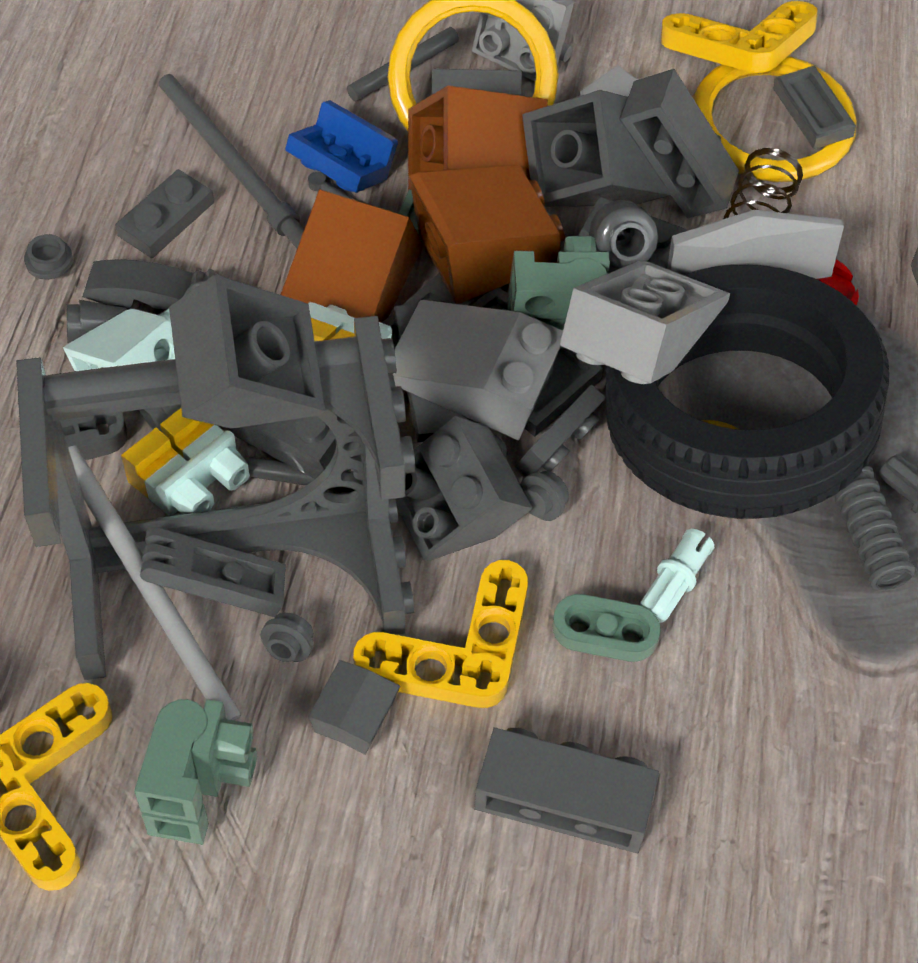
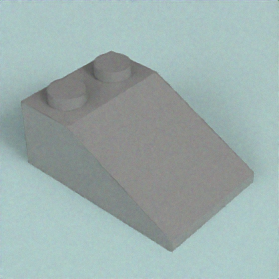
M637 261L573 288L559 346L576 352V357L585 363L592 365L605 364L622 371V377L628 381L638 384H649L674 371L728 303L730 293L653 263Z
M420 300L395 348L397 372L393 373L395 386H401L403 390L519 440L561 348L559 345L563 331L521 312Z

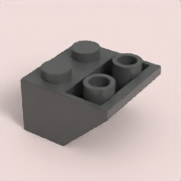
M454 416L413 450L415 472L405 473V497L396 498L397 508L423 560L431 561L494 539L533 509L489 427Z

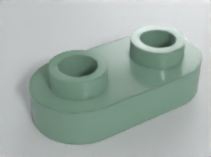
M574 594L562 599L554 611L553 634L557 641L567 649L628 662H638L651 656L657 647L660 636V623L652 611L641 605L585 594ZM581 623L587 627V630L577 632L570 625ZM633 633L639 637L640 641L635 643L628 642L623 638V635Z

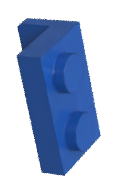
M328 100L321 104L316 125L289 134L285 151L300 159L305 167L320 171L335 180L340 188L358 193L387 180L398 141L388 133L333 101Z

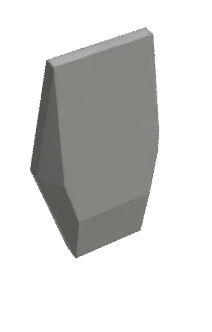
M751 210L673 235L667 269L684 275L715 266L751 264L783 268L815 279L831 277L844 224L842 219Z

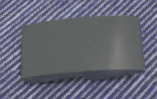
M114 259L94 261L82 297L101 304L124 307L126 309H131L135 299L149 304L156 309L167 310L169 306L184 297L187 287L191 285L193 273L176 267L139 260Z

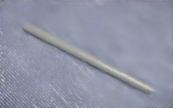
M77 446L68 447L84 501L205 699L223 702L226 719L235 721L241 716L238 708L163 586L141 579V565L144 562L141 550Z

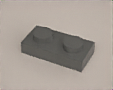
M177 169L115 224L117 235L150 258H154L214 203L213 190Z
M591 384L527 451L515 467L525 477L531 473L538 472L541 467L551 472L570 452L563 445L573 434L581 440L600 420L594 411L606 397Z

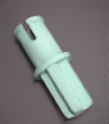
M686 530L671 557L662 560L658 565V576L640 602L641 606L648 608L655 614L659 623L665 622L684 592L692 591L696 585L695 575L708 555L714 550V542L710 537L705 540L702 547L698 546L705 536V533L700 530Z

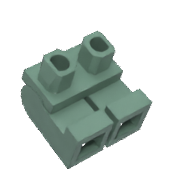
M592 236L566 237L564 252L558 253L557 263L535 262L534 251H514L506 310L524 313L563 331L573 288L608 274L610 265L609 252H596V242Z
M178 699L168 703L161 709L157 716L134 790L148 835L200 845L204 844L209 822L202 794L218 797L222 782L247 787L251 785L258 757L256 748L251 747L254 734L252 723L226 719L223 702L206 699L204 709L197 702L189 699Z

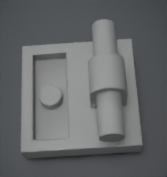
M516 0L531 11L547 31L556 52L557 65L559 60L566 62L572 53L573 47L564 43L575 1ZM480 13L472 52L510 70H521L523 76L535 81L534 58L527 42L518 30L504 19L489 13Z

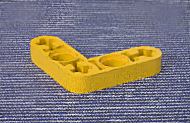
M786 2L780 5L751 31L691 14H671L662 20L661 43L668 49L752 73L769 72L814 34L818 10L817 7L808 2Z
M510 560L492 562L484 569L479 583L465 648L390 633L372 632L364 635L357 641L353 653L354 665L368 669L400 685L398 691L400 693L476 708H489L497 705L503 700L507 692L528 588V576L525 570L518 563ZM501 579L511 581V587L507 591L505 608L495 606L497 586L500 584ZM497 622L507 628L509 636L503 642L489 643L481 638L479 630L487 623ZM376 651L385 652L386 661H382L380 668L370 667L369 659L375 656ZM402 655H408L407 675L399 674V665H402ZM435 659L444 665L446 672L438 680L426 681L416 674L415 668L423 660ZM455 665L462 666L459 686L453 685ZM481 672L491 673V682L488 683L487 689L476 687V679L479 678Z
M80 683L68 688L0 734V780L7 790V793L0 797V838L31 881L39 888L48 891L62 889L76 878L80 869V858L72 840L30 784L108 729L112 720V709L104 690L91 683ZM84 703L89 708L93 707L96 715L87 720L83 715L77 714L76 707ZM61 717L64 726L67 725L70 734L66 737H63L57 722L54 721ZM44 731L54 737L51 748L41 755L33 756L23 751L26 739L33 733ZM27 805L36 810V818L28 828L22 831H12L5 826V819L13 808ZM41 838H43L45 844L54 855H60L59 858L62 866L56 871H52L48 866L43 867L44 862L33 845Z

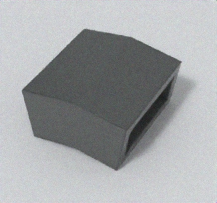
M339 660L308 716L314 732L339 741L366 755L397 696L400 685L368 669Z

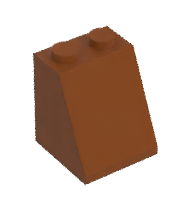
M446 86L408 109V191L409 189L411 190L409 176L417 172L520 165L527 179L531 181L522 114L547 107L548 99Z
M520 165L417 172L409 176L419 236L456 304L509 284L514 251H534L535 262L557 263L558 253L561 252L560 242L565 240L562 224L556 214L549 215L544 208V196L536 180L529 181Z
M319 189L280 295L307 304L313 302L324 307H328L331 304L345 309L347 314L354 318L378 316V322L382 323L389 317L421 252L423 243L410 217Z

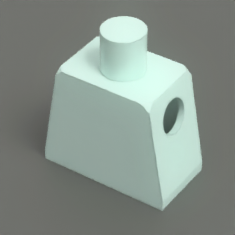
M169 308L160 315L137 309L125 310L70 342L63 349L74 371L175 359Z

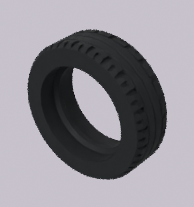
M751 264L715 266L684 274L686 277L730 293L725 307L675 369L696 358L718 352L753 351L774 355L801 366L822 383L832 399L820 410L798 422L771 429L741 430L720 427L688 415L673 405L662 394L658 386L669 374L649 384H638L623 378L621 375L622 371L606 365L607 426L610 430L612 443L615 445L618 455L623 458L625 465L644 484L674 503L704 514L736 519L770 518L801 511L825 501L852 483L853 479L857 478L863 468L868 465L877 448L882 429L890 375L886 348L882 343L879 333L866 315L846 296L829 285L807 275L783 268Z

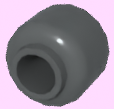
M617 200L607 203L596 212L591 221L589 236L595 238L596 252H609L610 266L616 269L623 268L637 261L649 260L657 247L658 232L656 223L641 206L632 201Z

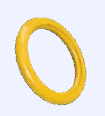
M429 0L415 11L396 37L390 53L387 76L391 102L400 122L407 131L408 109L417 104L412 94L410 81L411 63L417 45L427 31L439 21L458 13L471 11L489 13L504 19L517 29L527 42L534 58L536 80L532 97L548 99V106L553 105L556 98L559 76L556 52L547 31L535 15L516 0Z
M788 56L773 70L764 73L747 72L721 64L715 67L699 83L692 97L714 132L721 137V143L737 166L739 174L745 172L744 165L750 154L730 144L716 129L712 117V108L718 92L724 86L737 79L756 75L782 76L814 66L813 64ZM816 67L856 125L857 120L852 102L843 87L828 73ZM856 129L854 137L826 145L822 150L811 156L797 159L803 170L802 180L816 177L834 167L849 152L856 136ZM756 157L750 163V168L757 165L781 167L790 172L797 180V171L787 160H771ZM760 168L751 171L758 180L793 182L788 175L779 170Z

